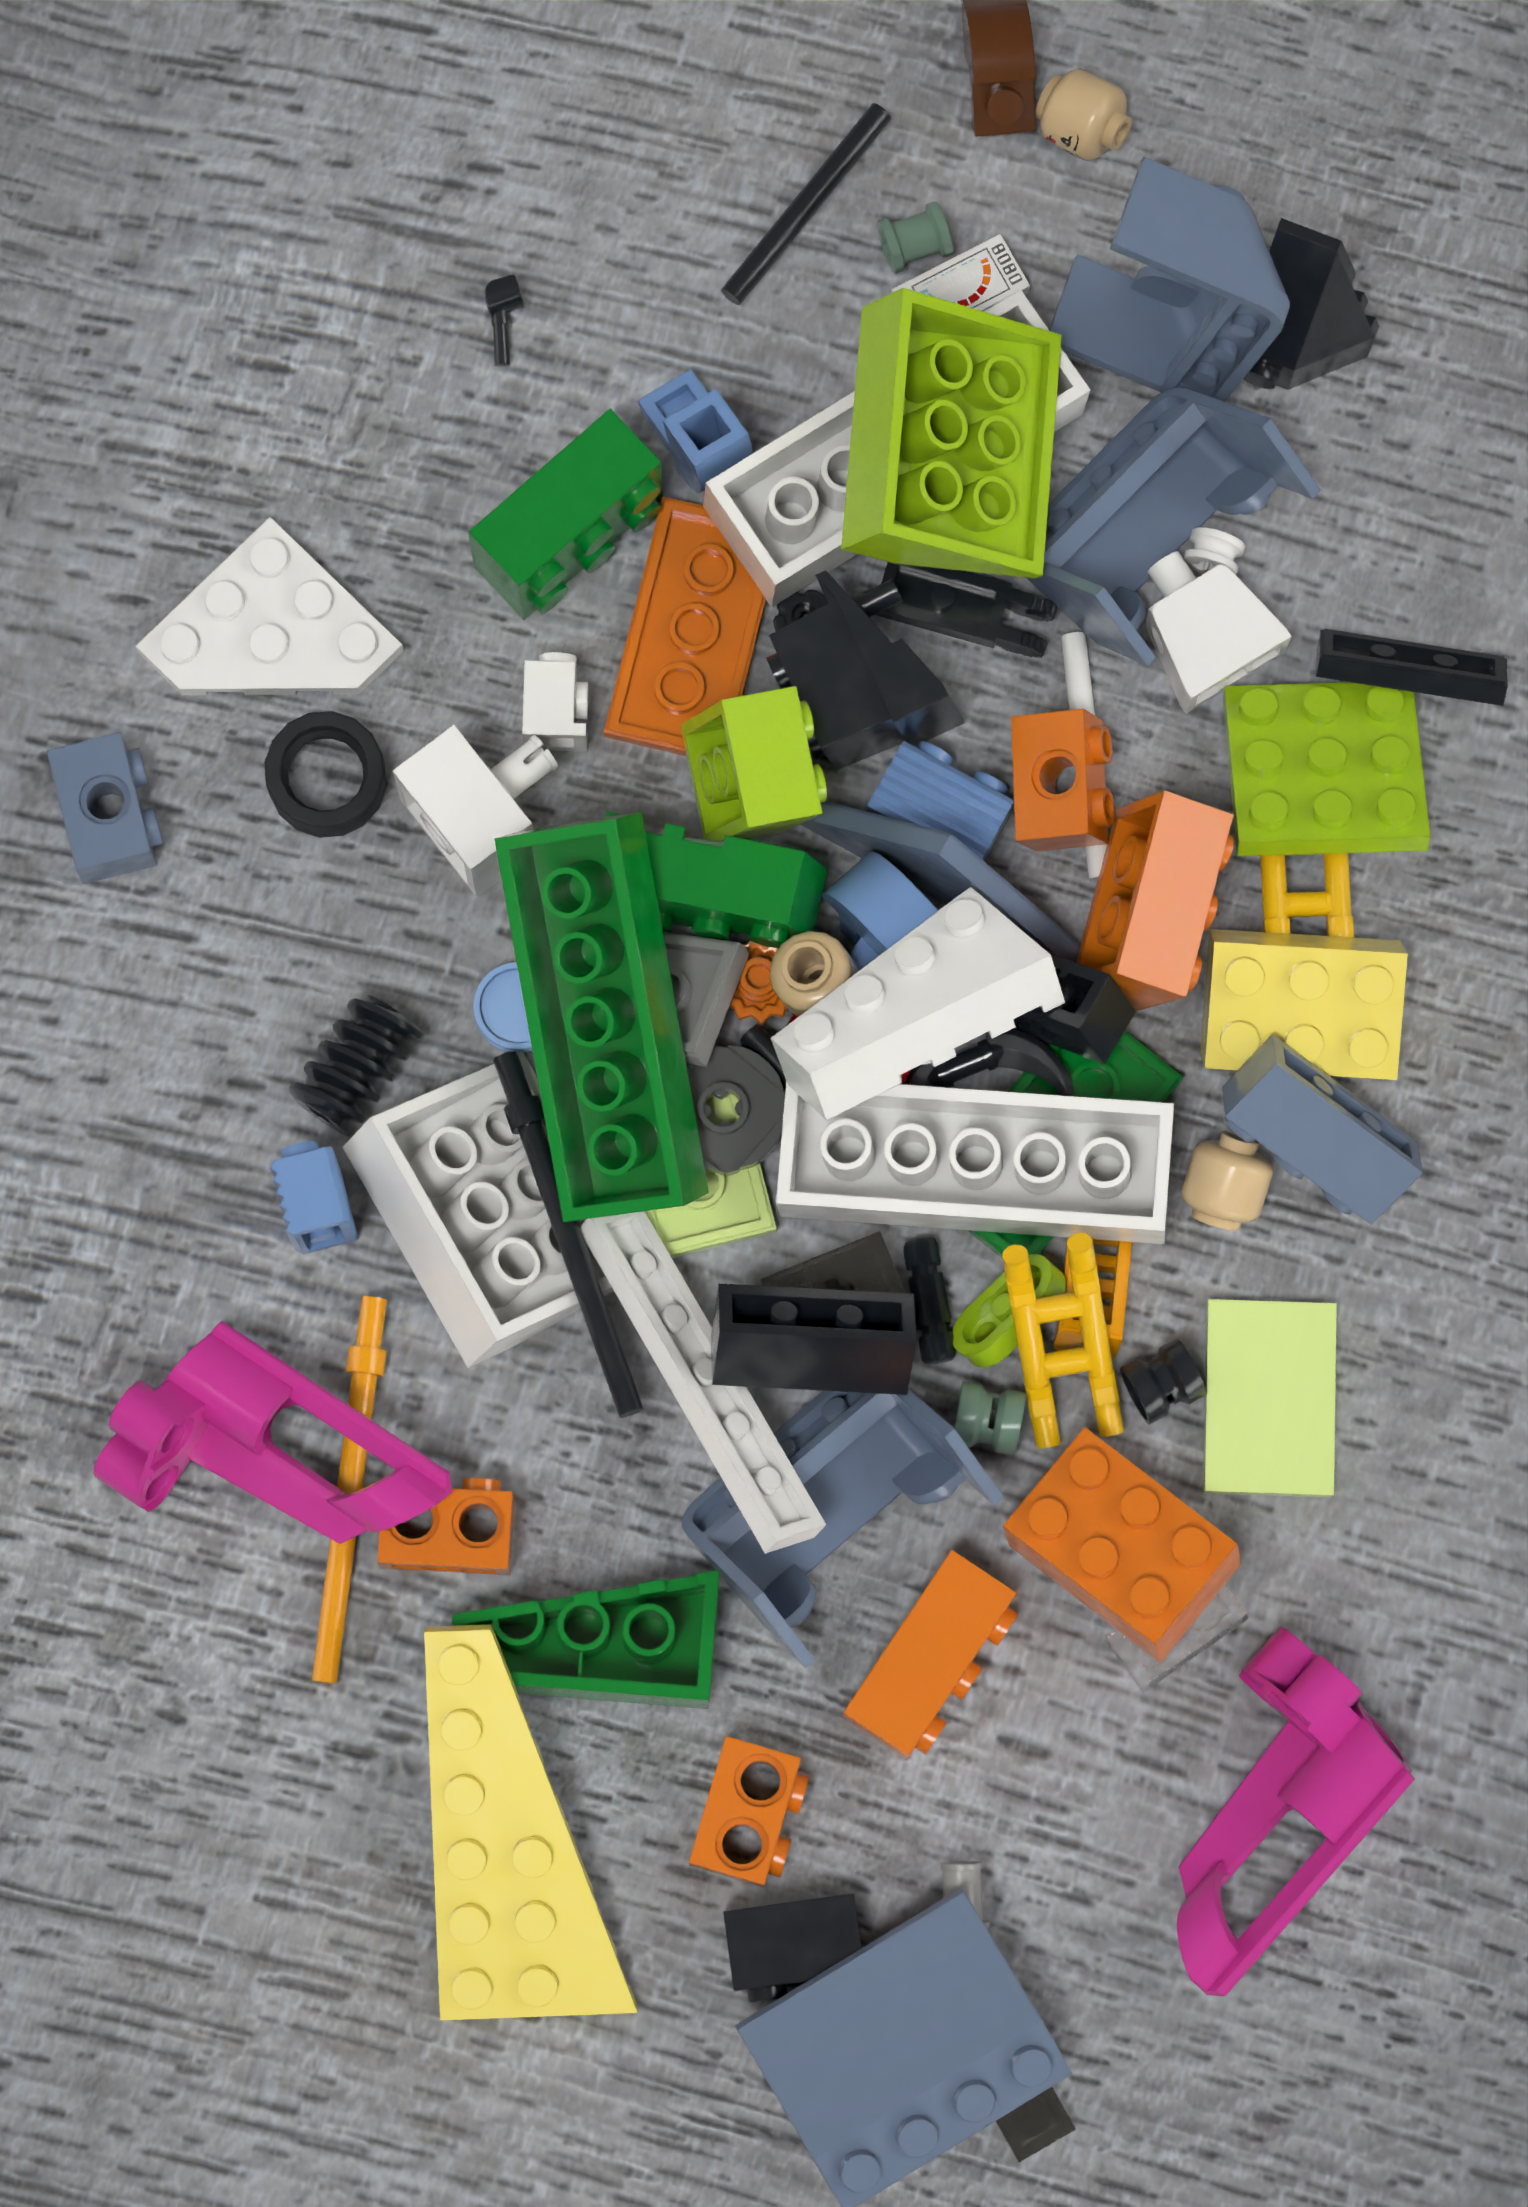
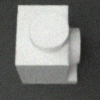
M549 652L539 655V661L525 660L522 726L524 744L529 741L530 737L536 735L544 744L543 750L587 751L586 723H576V719H588L589 684L588 682L577 681V657L575 655Z

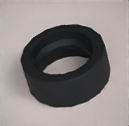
M333 711L307 713L287 723L272 740L264 762L266 787L279 815L297 831L319 838L344 836L364 826L379 809L387 787L383 754L373 734L355 718ZM333 739L343 742L357 753L362 763L363 780L358 793L349 803L334 810H317L306 806L295 797L289 785L288 771L293 757L303 746L315 740Z

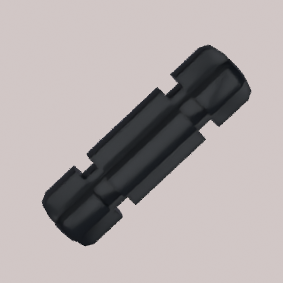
M935 1238L914 1239L905 1243L903 1252L906 1270L912 1271V1276L909 1277L908 1282L910 1294H914L916 1330H922V1336L918 1339L921 1360L924 1364L945 1363L955 1358L956 1349L953 1346V1332L947 1330L951 1318L943 1272L937 1271V1266L941 1263L938 1242Z

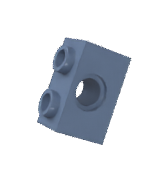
M121 732L46 750L75 869L82 883L87 884L157 866L153 847L164 843L155 808L143 810L138 787L149 785L140 748L128 750ZM114 794L124 799V806L117 816L111 819H99L92 815L95 802L102 796Z

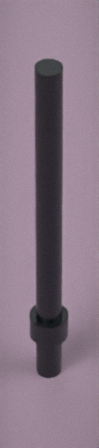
M517 1051L503 1053L495 1057L493 1062L508 1101V1105L504 1107L512 1134L520 1135L619 1418L634 1415L644 1408L577 1220L563 1222L549 1140L543 1126L546 1123L540 1096L532 1095Z

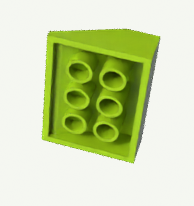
M901 288L863 306L841 549L894 564L1035 579L1043 576L1062 335L906 288Z

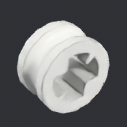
M1194 528L1190 536V541L1194 544V548L1186 550L1183 557L1189 568L1204 574L1223 563L1236 575L1239 567L1234 562V558L1243 555L1245 544L1237 537L1226 532L1211 528Z

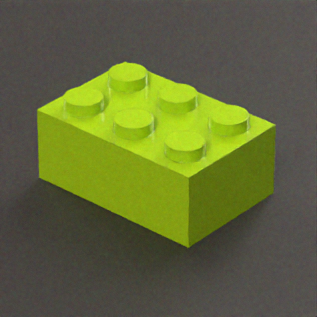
M796 686L723 699L681 724L704 840L724 842L725 835L747 840L778 835L823 814L821 803L825 802L827 798L825 777L820 765L812 764L808 739H812L814 734L812 714L806 701H799Z

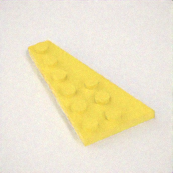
M492 1625L425 1627L440 2020L637 2013L638 2006L621 1968L613 1940L598 1908L592 1885L557 1794L555 1795L544 1767V1760L536 1739L533 1738L519 1702V1695Z

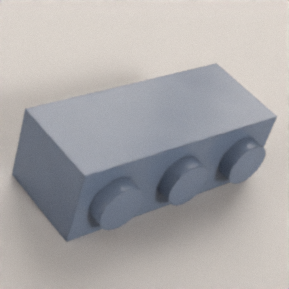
M1274 1034L1222 1086L1225 1121L1231 1130L1246 1142L1253 1143L1255 1140L1260 1142L1274 1153L1276 1161L1287 1173L1297 1179H1302L1306 1176L1322 1188L1326 1199L1337 1210L1346 1215L1354 1212L1372 1225L1423 1173L1417 1141Z

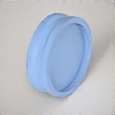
M517 962L503 964L490 971L482 979L476 990L473 1003L476 1024L482 1036L495 1048L504 1052L517 1051V1053L523 1051L524 1054L533 1051Z

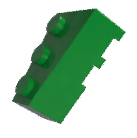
M606 811L605 817L622 814ZM665 823L663 835L645 832L663 932L670 933L672 925L692 927L691 932L698 936L723 941L728 940L730 932L749 935V940L754 943L779 948L782 943L793 935L814 931L827 869L805 851L725 835L724 842L685 837L686 827Z

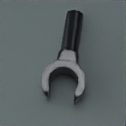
M514 275L491 280L485 289L486 305L491 316V325L493 326L495 366L510 365L509 324L506 312L524 308L520 289Z

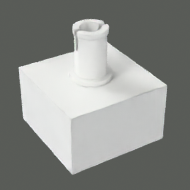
M453 725L395 768L393 775L402 804L477 898L501 880L494 838L533 829L532 822L517 805L514 798L550 771L556 770L559 766L550 751L542 749L544 746L543 742L536 735H533L529 738L528 742L490 769L455 725Z

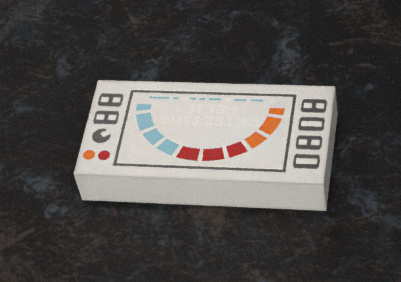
M999 234L893 288L891 293L901 288H906L980 311H986L1020 289L1024 295L1028 294L1030 285L1003 237Z

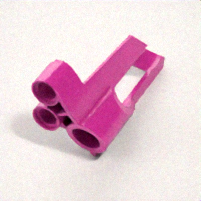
M223 1321L180 1360L160 1387L155 1389L145 1381H138L123 1394L109 1420V1429L116 1434L102 1449L93 1471L94 1476L138 1507L151 1512L164 1501L190 1460L339 1544L366 1531L379 1532L404 1523L435 1507L452 1493L449 1471ZM299 1405L395 1470L375 1483L347 1494L274 1445L270 1430L273 1419L282 1409Z
M1282 1626L1276 1630L1247 1663L1239 1677L1288 1722L1178 1867L1186 1900L1181 1904L1177 1915L1179 1949L1190 1980L1206 1995L1226 1996L1415 1780L1411 1774L1412 1769L1399 1748L1359 1702L1358 1699L1363 1694L1362 1691L1332 1663L1321 1655H1316L1302 1641ZM1294 1809L1318 1829L1326 1839L1237 1939L1225 1918L1220 1894L1221 1888L1286 1813Z

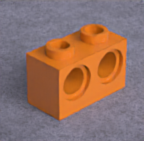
M464 1478L462 1489L452 1488L450 1495L435 1507L429 1509L432 1513L433 1522L430 1530L424 1536L417 1539L406 1538L398 1533L397 1526L379 1531L377 1563L381 1569L510 1575L515 1506L513 1492L501 1491L502 1481ZM476 1509L488 1510L498 1520L496 1532L490 1539L484 1542H472L466 1539L461 1532L463 1519L469 1512Z
M725 1736L690 1856L689 1866L763 1888L768 1874L781 1878L792 1839L781 1837L779 1834L786 1811L799 1814L810 1777L797 1773L801 1758ZM764 1764L773 1768L777 1773L780 1786L773 1797L759 1801L750 1798L743 1791L741 1778L744 1772L753 1765ZM737 1827H746L753 1830L761 1841L760 1854L754 1861L747 1864L732 1862L723 1851L722 1845L725 1836Z

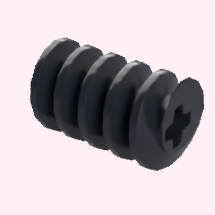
M367 995L371 1002L357 998L351 999L348 1002L347 1009L357 1023L339 1019L333 1024V1030L342 1044L324 1040L318 1045V1050L328 1065L314 1061H308L305 1064L304 1072L313 1083V1086L293 1082L289 1087L290 1094L303 1109L349 1137V1134L341 1125L344 1119L362 1124L367 1119L356 1105V1101L361 1098L378 1103L381 1099L370 1083L372 1078L375 1077L393 1082L395 1079V1075L385 1063L386 1058L389 1056L407 1061L410 1057L399 1041L402 1035L422 1040L424 1037L423 1032L412 1021L387 1003L371 995Z

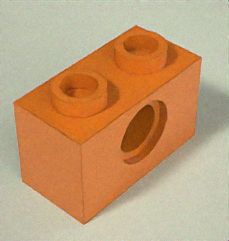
M1084 708L1011 716L1016 842L1036 852L1108 844L1107 826H1111L1114 823L1115 805L1112 792L1108 787L1106 788L1105 763H1110L1112 759V739L1108 727L1103 725V720ZM1074 766L1076 776L1073 785L1066 792L1057 794L1056 779L1065 768Z

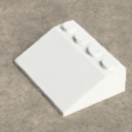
M522 1051L518 1053L530 1090L533 1096H540L537 1076ZM494 1064L370 1117L343 1146L345 1153L467 1368L520 1344L581 1309L520 1135L512 1134L504 1112V1107L508 1105V1101ZM545 1124V1125H543V1126H544V1129H545V1132H546V1135H547V1129H546V1124ZM586 1219L577 1220L579 1228ZM584 1240L603 1295L606 1296L614 1290Z

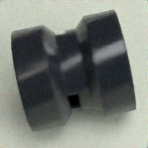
M1179 1339L1161 1346L1157 1356L1152 1358L1151 1362L1147 1363L1146 1361L1136 1359L1119 1369L1133 1403L1148 1425L1166 1417L1170 1407L1169 1404L1173 1403L1175 1405L1179 1402L1191 1404L1207 1395L1200 1373Z

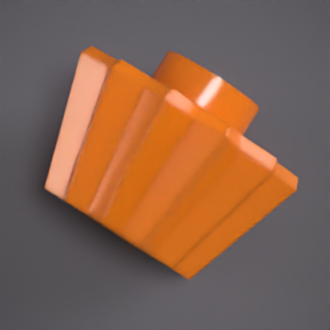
M751 940L747 944H741L749 952V956L729 1007L734 1009L738 1020L752 1017L760 1024H763L771 1015L784 1017L787 1007L774 992L770 979L772 958L778 948L763 946Z

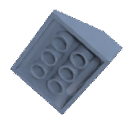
M962 1888L735 2025L841 2207H856L1073 2074L1044 2022Z

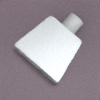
M1176 551L1156 562L1147 571L1164 598L1148 609L1145 625L1185 714L1223 692L1224 686L1236 684L1286 652L1292 637L1287 628L1225 564H1219L1196 578L1179 551Z

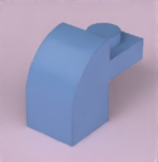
M691 369L638 400L641 413L673 457L676 470L696 493L705 491L707 481L753 454L748 432L718 390L714 389L708 393Z
M873 851L865 855L822 894V897L839 914L840 931L854 945L862 938L878 955H881L938 911L903 873L884 857Z

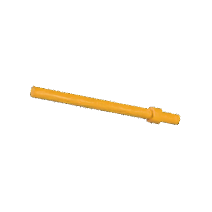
M362 1296L356 1344L348 1348L345 1372L352 1374L348 1405L372 1420L377 1378L384 1377L387 1351L381 1349L387 1299ZM343 1436L337 1487L349 1494L363 1488L368 1451L346 1436ZM356 1537L341 1544L330 1539L311 1680L314 1682L337 1684Z

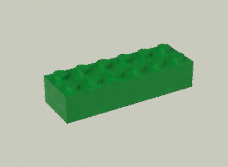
M642 812L522 830L494 838L563 1222L680 1207L708 1194L709 1190Z

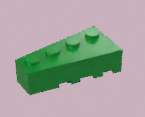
M720 1570L697 1573L695 1576L665 1581L661 1579L643 1582L635 1586L599 1592L595 1590L576 1593L569 1597L539 1602L535 1600L452 1614L451 1626L492 1625L518 1694L709 1709Z

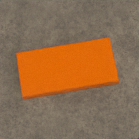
M662 496L660 504L662 508L657 516L603 734L605 738L687 756L681 724L720 700L743 696L767 600L703 505Z

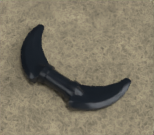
M1011 1029L993 1039L986 1032V1039L979 1041L977 1046L956 1054V1057L936 1067L930 1063L921 1064L911 1069L903 1084L951 1088L955 1086V1082L986 1069L992 1071L1002 1067L1034 1074L1050 1083L1062 1096L1074 1095L1069 1074L1058 1056L1042 1041L1017 1029Z

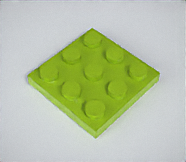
M1352 682L1224 686L1223 710L1237 856L1428 851L1431 836L1414 692Z

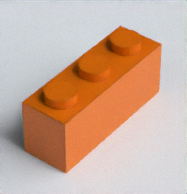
M951 1550L844 1710L842 1718L906 1761L915 1748L926 1755L947 1724L946 1721L937 1716L938 1712L950 1694L962 1701L983 1669L973 1662V1659L986 1640L998 1647L1019 1615L1009 1608L1017 1593Z

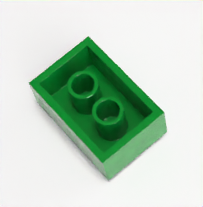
M611 408L608 409L468 531L474 568L523 620L536 610L541 614L548 612L567 594L569 588L565 584L583 569L587 573L598 569L613 554L615 550L613 542L629 528L634 533L639 532L652 522L661 511L662 506L659 504L663 496L661 461Z

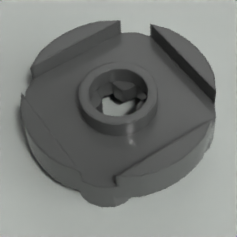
M728 1045V1047H714L706 1067L686 1064L705 1172L730 1176L742 1170L752 1168L767 1158L782 1137L785 1102L780 1077L771 1064L750 1049ZM730 1093L739 1100L734 1110L740 1117L733 1124L724 1120L717 1126L708 1120L712 1110L706 1102L713 1095L723 1100Z

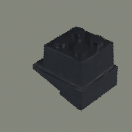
M826 570L816 574L815 576L828 603L769 635L777 653L766 659L780 689L796 686L799 701H806L809 705L814 726L813 738L808 739L809 749L811 748L816 759L827 756L837 770L900 745L903 741L915 747L920 741L926 742L965 723L944 685L901 638L892 643L869 618L903 602L893 579L851 598Z

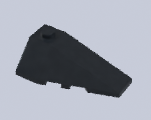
M1281 218L1269 252L1290 301V308L1282 331L1244 377V380L1264 389H1274L1275 386H1279L1289 390L1367 358L1379 329V324L1376 317L1364 314L1368 303L1365 292L1354 290L1352 287L1356 272L1343 242Z

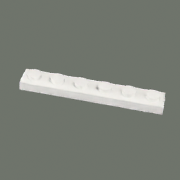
M645 1211L586 1219L580 1227L584 1240L764 1553L766 1554L815 1538L826 1526V1523L747 1387L712 1385V1327Z

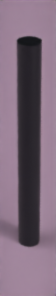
M876 103L871 104L721 289V292L728 300L736 305H741L889 123L891 116L883 107Z

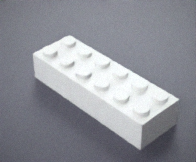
M1021 289L984 311L1049 331ZM1062 348L1060 351L1054 432L1083 415L1091 391ZM855 391L715 476L705 484L703 507L771 607L817 580L816 574L825 570L830 572L857 555V553L841 549Z
M786 1081L776 1205L781 1217L1070 1237L1075 1233H1086L1092 1239L1164 1244L1174 1103L899 1084L826 1120L799 1096Z

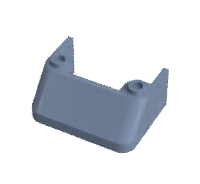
M1143 157L1110 250L1148 266L1140 269L1133 278L1077 254L1073 260L1049 331L1062 335L1061 348L1064 352L1163 393L1172 388L1184 387L1225 402L1282 331L1290 308V301L1255 214L1240 192L1227 186L1210 185L1152 159Z
M1172 388L1152 399L1048 504L1043 576L1036 579H1026L1050 601H1053L1095 643L1149 666L1156 656L1139 635L1142 622L1147 613V607L1136 593L1150 578L1147 571L1165 556L1176 552L1190 538L1192 530L1201 527L1217 510L1229 515L1254 513L1268 502L1271 492L1277 486L1312 499L1321 489L1271 418L1188 388Z
M908 1389L907 1395L822 1391L773 1433L826 1523V1526L815 1538L765 1554L722 1478L690 1504L682 1518V1529L715 1570H720L719 1575L759 1622L806 1668L815 1659L791 1628L800 1625L806 1620L815 1603L817 1596L816 1588L806 1576L811 1570L902 1493L917 1504L936 1503L951 1496L958 1485L966 1480L994 1506L1004 1496L957 1431L911 1390Z

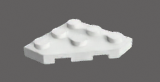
M271 517L135 646L138 653L181 695H207V692H244L245 695H296V691H333L334 694H360L404 651L403 645Z

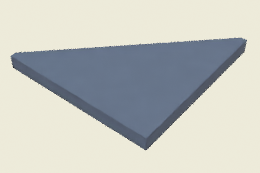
M827 801L821 803L823 814L800 824L860 858H863L870 851L878 853L903 873L917 889L946 905L971 886L1047 952L1074 962L1077 960L1080 944L951 833Z

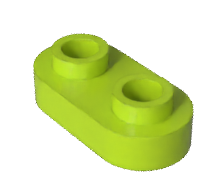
M1030 1254L1029 1261L1036 1298L1065 1293L1066 1280L1063 1273L1046 1257L1039 1254ZM1005 1272L961 1313L953 1327L954 1348L977 1367H990L1008 1357L1018 1346Z

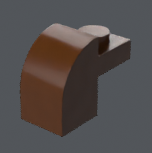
M961 0L964 55L970 74L972 127L975 137L1036 131L1034 94L1036 69L1027 1Z

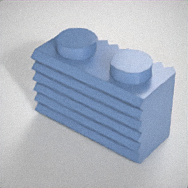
M903 741L870 798L866 812L951 833L985 862L1013 812L1014 800L1005 796L1009 790L1008 787L987 773L975 771L973 777H970L951 767L953 758L947 752L931 743L920 741L916 748Z
M306 1141L280 1150L282 1158L274 1160L270 1170L274 1176L273 1182L277 1188L276 1194L281 1202L279 1206L284 1214L282 1218L287 1226L286 1232L295 1250L304 1255L358 1240L341 1168L332 1146L319 1148L318 1141Z

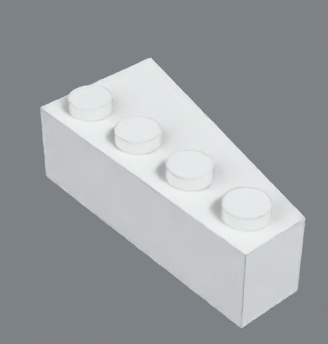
M970 886L771 1037V1041L787 1084L823 1118L828 1120L901 1084V1074L921 1064L932 1063L936 1067L956 1057L954 1048L986 1032L993 1039L1015 1028L1013 1019L1039 1006L1045 1013L1064 1004L1065 1000L1051 955Z

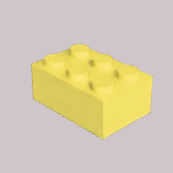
M1209 929L1200 1056L1204 1068L1239 1070L1263 1043L1274 1034L1329 1076L1397 1080L1408 957L1400 940Z

